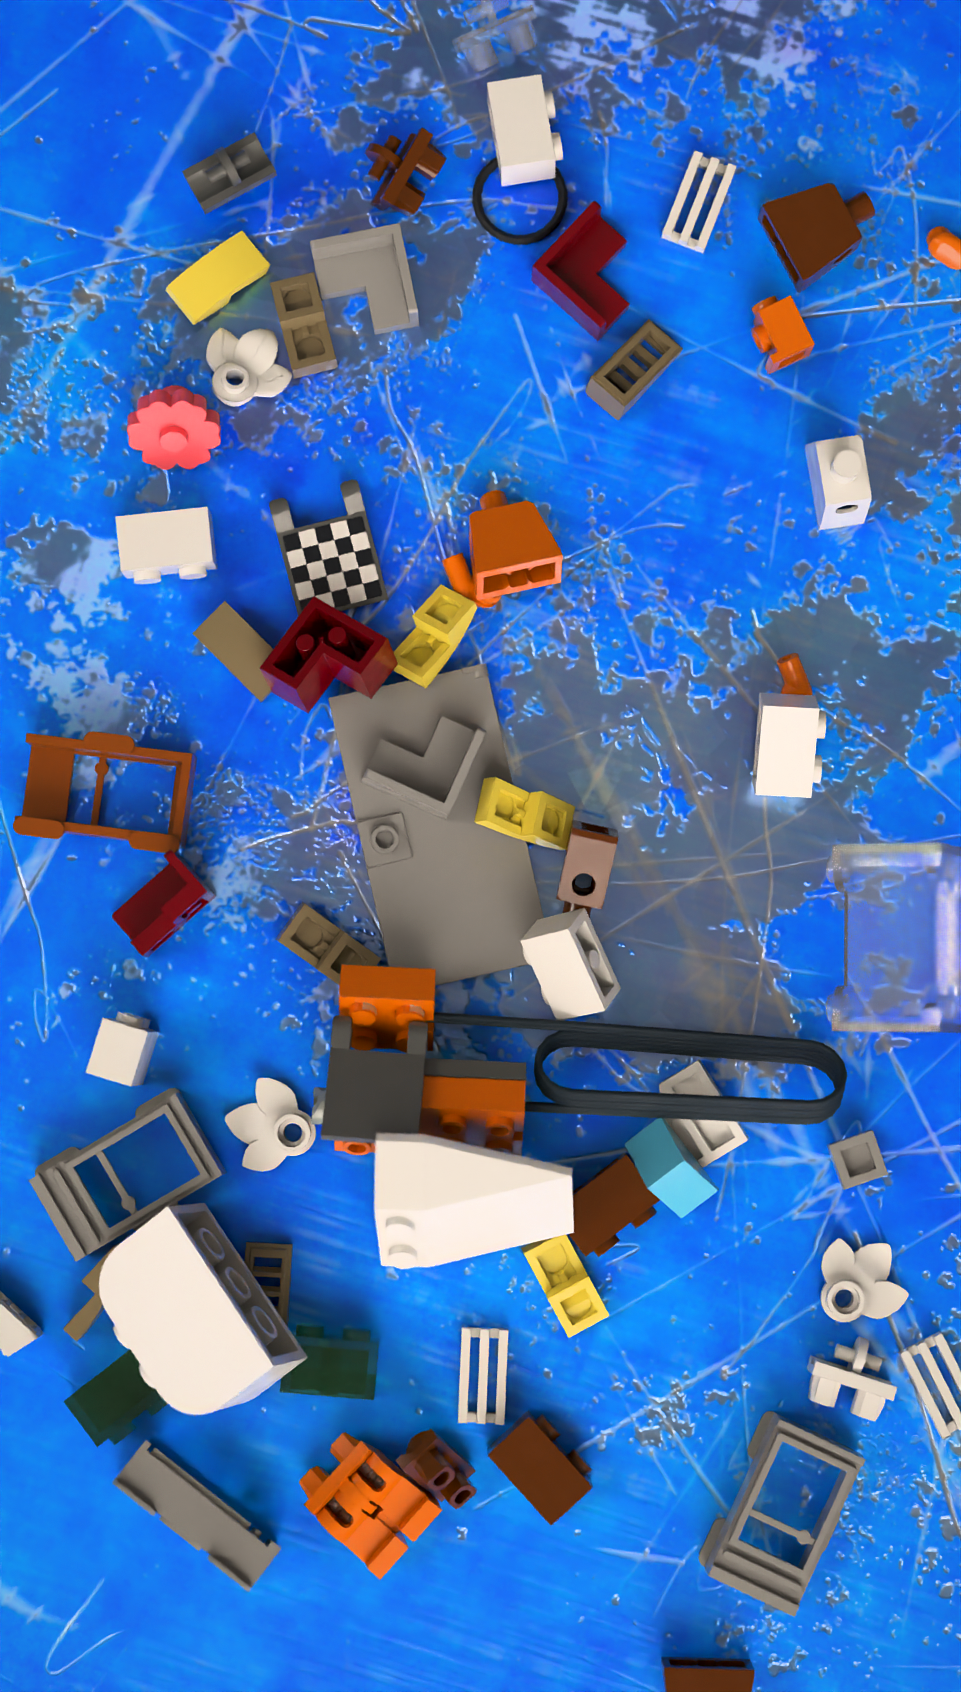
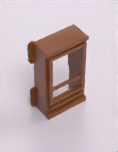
M94 731L88 732L83 740L32 733L26 734L25 742L31 745L22 816H15L13 823L14 831L17 834L59 839L66 833L129 841L130 846L134 849L167 853L170 849L174 852H177L179 848L185 849L197 758L192 753L136 747L134 740L129 736ZM76 755L99 757V763L95 766L97 780L90 825L67 822ZM107 759L176 767L168 834L98 826L104 778L109 772V766L106 764Z

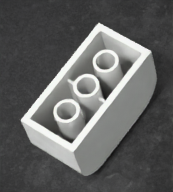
M205 1203L167 1206L113 1249L103 1264L99 1279V1292L104 1309L115 1325L113 1327L115 1336L124 1347L131 1349L140 1363L139 1371L145 1382L152 1388L157 1389L161 1397L178 1411L201 1415L248 1402L308 1358Z

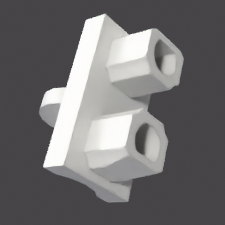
M862 1337L856 1339L853 1348L840 1344L836 1345L833 1357L847 1361V1367L810 1355L806 1368L812 1374L808 1398L811 1401L834 1408L840 1386L843 1384L856 1389L850 1412L875 1422L884 1407L885 1400H894L897 1386L891 1385V1381L861 1372L863 1367L878 1372L882 1364V1358L868 1354L869 1340Z

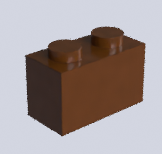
M625 1153L621 1154L573 1191L574 1233L569 1235L585 1257L593 1251L598 1257L620 1241L616 1233L631 1223L634 1228H637L657 1213L653 1205L660 1201V1199L647 1189L636 1166Z
M528 1410L487 1448V1456L552 1526L593 1488L592 1481L588 1476L593 1469L575 1449L567 1453L560 1446L556 1439L561 1434L545 1415L541 1414L536 1419Z

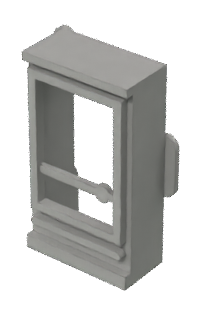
M169 1088L140 1105L135 1111V1118L80 1150L76 1147L67 1148L40 1164L35 1170V1177L31 1178L29 1182L76 1262L132 1228L137 1231L167 1206L178 1205L179 1200L227 1172L181 1092L176 1088ZM165 1114L200 1175L138 1211L135 1207V1198L128 1195L103 1150ZM94 1155H97L122 1198V1207L125 1210H129L131 1216L112 1227L108 1226L75 1169V1166Z
M767 1411L762 1415L748 1445L747 1452L753 1461L726 1519L718 1518L713 1522L698 1558L701 1565L705 1567L709 1577L795 1617L802 1596L821 1554L827 1548L840 1519L841 1510L866 1459L859 1452L785 1418L774 1411ZM782 1442L841 1469L811 1535L805 1529L799 1531L752 1508ZM749 1515L796 1537L800 1544H807L798 1566L739 1539Z
M145 1440L112 1484L152 1516L156 1512L161 1515L160 1521L198 1551L201 1548L209 1554L207 1559L249 1592L281 1550V1547L270 1539H267L265 1543L261 1542L258 1539L262 1534L261 1531L253 1527L249 1532L247 1529L251 1523L158 1449L154 1448L151 1453L147 1450L151 1444Z

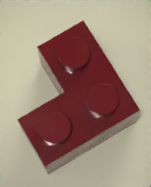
M313 596L260 666V670L272 693L309 713L334 678L372 699L398 662L388 638Z

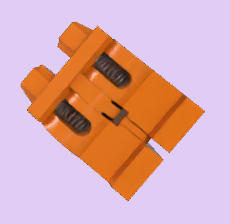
M344 1432L331 1445L330 1452L340 1462V1465L331 1475L323 1468L315 1466L309 1469L299 1481V1484L309 1498L304 1505L335 1539L349 1548L381 1580L409 1548L403 1534L415 1542L440 1514L442 1508L431 1493L399 1469L379 1449L359 1441Z

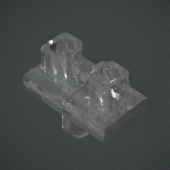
M475 0L477 6L464 11V19L468 25L482 19L485 25L451 40L456 53L463 51L466 60L476 73L499 63L490 39L497 35L505 34L513 56L536 47L537 41L531 20L536 19L537 16L533 6L530 5L497 19L496 12L509 7L508 0Z

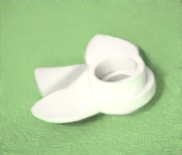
M220 328L210 338L206 351V360L214 371L212 389L216 397L224 404L241 406L250 401L254 396H276L288 386L292 379V373L281 365L274 364L277 357L278 342L272 330L255 329L237 339L228 330ZM237 378L243 382L239 385H231L227 380Z
M271 1078L257 1079L255 1088L257 1103L240 1106L225 1116V1122L231 1132L242 1142L249 1144L243 1156L242 1166L262 1172L277 1168L287 1155L297 1156L305 1153L311 1148L316 1138V1126L311 1124V1117L307 1113L298 1110L295 1093L287 1085ZM291 1123L299 1125L302 1130V1135L297 1141H290L285 1136V1128Z
M838 1238L826 1249L821 1260V1270L826 1283L821 1290L820 1301L823 1310L830 1318L839 1322H851L861 1315L882 1319L890 1316L905 1303L909 1296L908 1292L902 1287L886 1280L889 1276L892 1260L890 1245L887 1243L867 1244L853 1253L850 1246ZM846 1289L851 1293V1302L847 1306L840 1307L836 1304L835 1296L840 1290Z

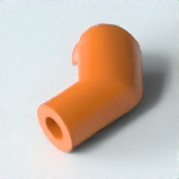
M791 653L777 660L776 663L784 680L780 694H813L798 653Z

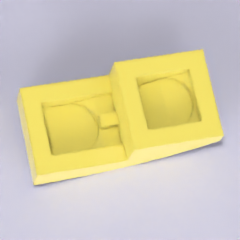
M240 231L191 265L173 280L165 291L191 323L195 325L226 306L233 294L267 274L270 264L246 234Z
M440 585L412 615L416 628L394 651L398 664L393 671L427 688L447 663L463 638L477 610L476 603Z
M497 777L484 778L474 822L523 841L556 850H566L575 806L543 791L530 793Z
M567 1235L532 1242L521 1248L568 1338L610 1316Z

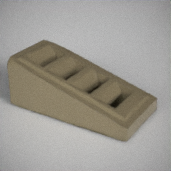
M648 320L590 377L585 390L586 394L614 419L620 420L678 357L683 348L651 320ZM644 340L662 355L659 360L641 345ZM631 354H633L639 361H641L647 368H649V370L646 372L631 358H629ZM619 368L622 369L636 383L632 385L617 370Z
M246 1242L244 1263L252 1275L280 1278V1286L260 1285V1287L268 1297H279L278 1306H273L288 1327L293 1244ZM255 1257L282 1258L281 1267L255 1266Z

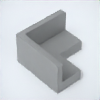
M400 223L310 241L322 300L366 291L375 335L419 326L418 309Z
M442 716L423 757L380 739L361 783L446 820L487 731L480 727L475 731Z

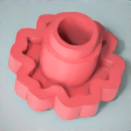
M171 385L162 390L157 389L149 395L140 397L137 401V411L131 412L128 415V444L133 449L142 450V460L145 463L155 465L162 470H169L176 464L184 469H193L199 464L208 462L211 457V449L220 445V415L215 410L207 409V400L204 396L193 394L185 387Z

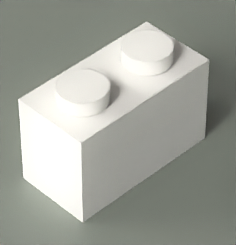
M541 74L487 82V103L501 186L555 178L556 161L563 160L562 144L559 132L551 133L549 119L556 118L552 90L544 91Z
M208 507L115 517L121 572L127 579L133 578L135 584L157 583L161 581V575L179 573L180 579H198L206 577L207 570L217 569L213 521Z
M759 694L752 774L755 795L811 798L812 783H820L822 774V756L815 755L817 738L824 739L826 732V711H819L815 695Z
M585 908L538 919L520 940L523 946L524 958L532 966L541 985L542 997L545 1003L551 1007L556 1020H567L605 1011L621 989Z
M118 1012L116 1018H103L85 1073L130 1087L143 1085L159 1035L158 1031L148 1029L151 1020L126 1012Z

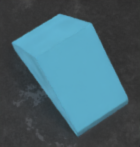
M657 1118L624 1144L647 1189L681 1218L719 1190L664 1118Z

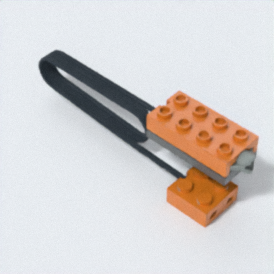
M341 964L339 1015L352 1018L353 1034L351 1047L356 1050L368 1051L374 1048L398 1049L407 1053L408 1030L411 1021H421L428 1024L427 1051H433L435 1023L557 1030V1032L546 1037L539 1045L534 1060L536 1085L544 1096L555 1103L525 1101L526 1063L426 1058L419 1134L521 1156L525 1112L808 1125L821 1123L832 1117L841 1105L847 1080L845 1064L835 1050L821 1042L806 1039L579 1021L435 1012L436 969ZM572 1046L802 1064L816 1067L826 1073L833 1082L835 1090L822 1099L797 1100L570 1089L561 1087L551 1081L543 1071L542 1064L550 1053L559 1048ZM314 1087L312 1125H322L326 1088ZM334 1141L335 1151H345L351 1155L375 1153V1144Z

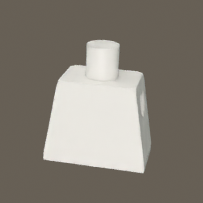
M861 435L816 441L805 445L818 530L864 524L872 498ZM851 505V508L838 509L842 506Z

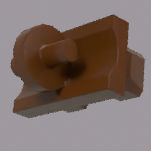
M420 128L417 134H409L398 155L395 153L401 141L393 135L388 137L384 146L376 143L369 144L365 154L374 164L368 172V176L375 181H380L385 170L388 171L372 199L371 205L380 211L390 207L407 216L414 215L424 200L425 193L407 182L410 175L415 170L428 180H432L440 172L447 159L435 146L429 143L433 134L424 128Z
M432 1429L422 1431L412 1437L408 1443L406 1454L401 1455L395 1460L406 1474L440 1502L446 1499L455 1509L461 1508L477 1492V1489L468 1479L476 1471L475 1468Z

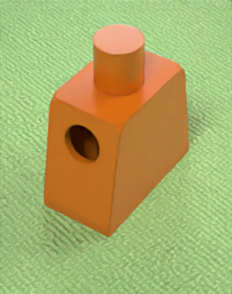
M501 490L485 493L479 501L482 510L475 511L469 515V548L476 600L561 583L563 558L561 549L534 503L522 501L509 504L506 494Z

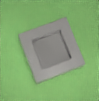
M867 1130L827 1144L842 1189L846 1190L888 1175L873 1130Z

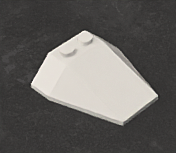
M376 1133L374 1211L381 1266H394L400 1269L432 1267L574 1233L572 1168L425 1134Z

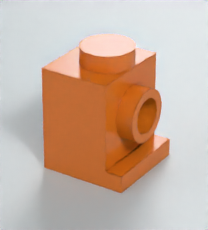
M791 295L779 301L776 296H772L751 308L755 316L753 322L755 327L751 328L752 337L759 351L762 354L765 352L769 354L765 365L768 375L810 355L815 343Z

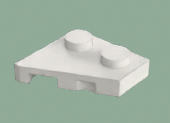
M700 1059L659 1084L660 1093L723 1096ZM664 1118L702 1168L749 1139L740 1122Z

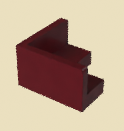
M593 201L535 262L532 268V282L591 336L599 341L629 309V303L598 276L626 247L627 240L600 217L602 207L596 201Z
M171 849L163 855L169 864L112 915L113 920L132 940L130 943L144 957H149L216 897L214 892L181 855Z

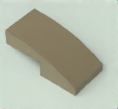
M314 272L271 282L270 286L294 379L338 368Z
M224 601L192 634L262 702L272 691L260 670V666L272 652L273 648Z
M304 902L300 904L276 938L278 942L339 986L341 964L376 966L381 960L379 956Z
M121 1243L114 1245L82 1280L95 1294L63 1328L76 1342L84 1337L104 1310L99 1292L100 1273L108 1255Z

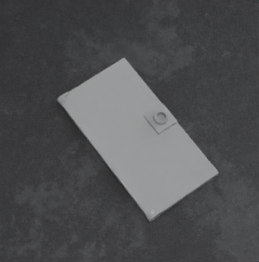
M477 664L437 674L427 688L408 680L381 686L372 699L358 691L328 698L389 967L436 969V985L529 965L524 958L523 946L520 940L538 919L544 918L526 841L474 822L484 778L497 777L513 785L486 664ZM442 716L475 731L478 727L487 731L446 820L361 783L380 739L423 757Z

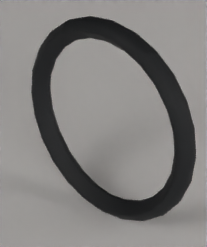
M497 157L492 159L479 173L472 191L473 208L481 226L491 236L502 242L514 245L538 242L550 235L559 226L568 204L567 188L559 170L555 167V178L553 180L558 190V205L551 221L535 233L513 235L495 227L489 221L483 209L482 190L488 176L498 167Z

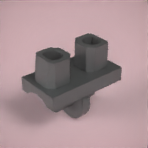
M255 133L242 138L226 148L220 147L214 150L215 154L182 171L205 214L277 176L275 168L265 154Z

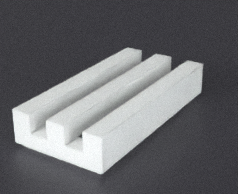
M694 150L661 238L704 253L737 166L730 163L728 165L721 164L719 159L711 157V159L705 158L703 153ZM698 168L706 170L683 231L682 233L675 232L676 223ZM715 174L720 175L723 178L699 240L691 238L690 236Z
M462 1327L458 1423L476 1422V1424L495 1423V1425H505L508 1329ZM471 1337L480 1338L477 1412L468 1411ZM489 1338H498L496 1412H486Z
M937 1332L899 1351L898 1354L939 1436L944 1439L950 1436L951 1432L957 1429L961 1430V1412L929 1348L936 1345L960 1395L961 1370L943 1334ZM919 1353L952 1417V1420L946 1423L912 1358Z

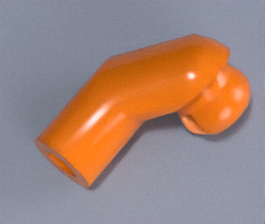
M943 226L935 227L929 231L926 242L930 254L950 269H961V239Z
M463 553L442 560L454 592L474 601L476 606L480 608L493 607L501 599L502 595L476 600L473 575L470 573Z

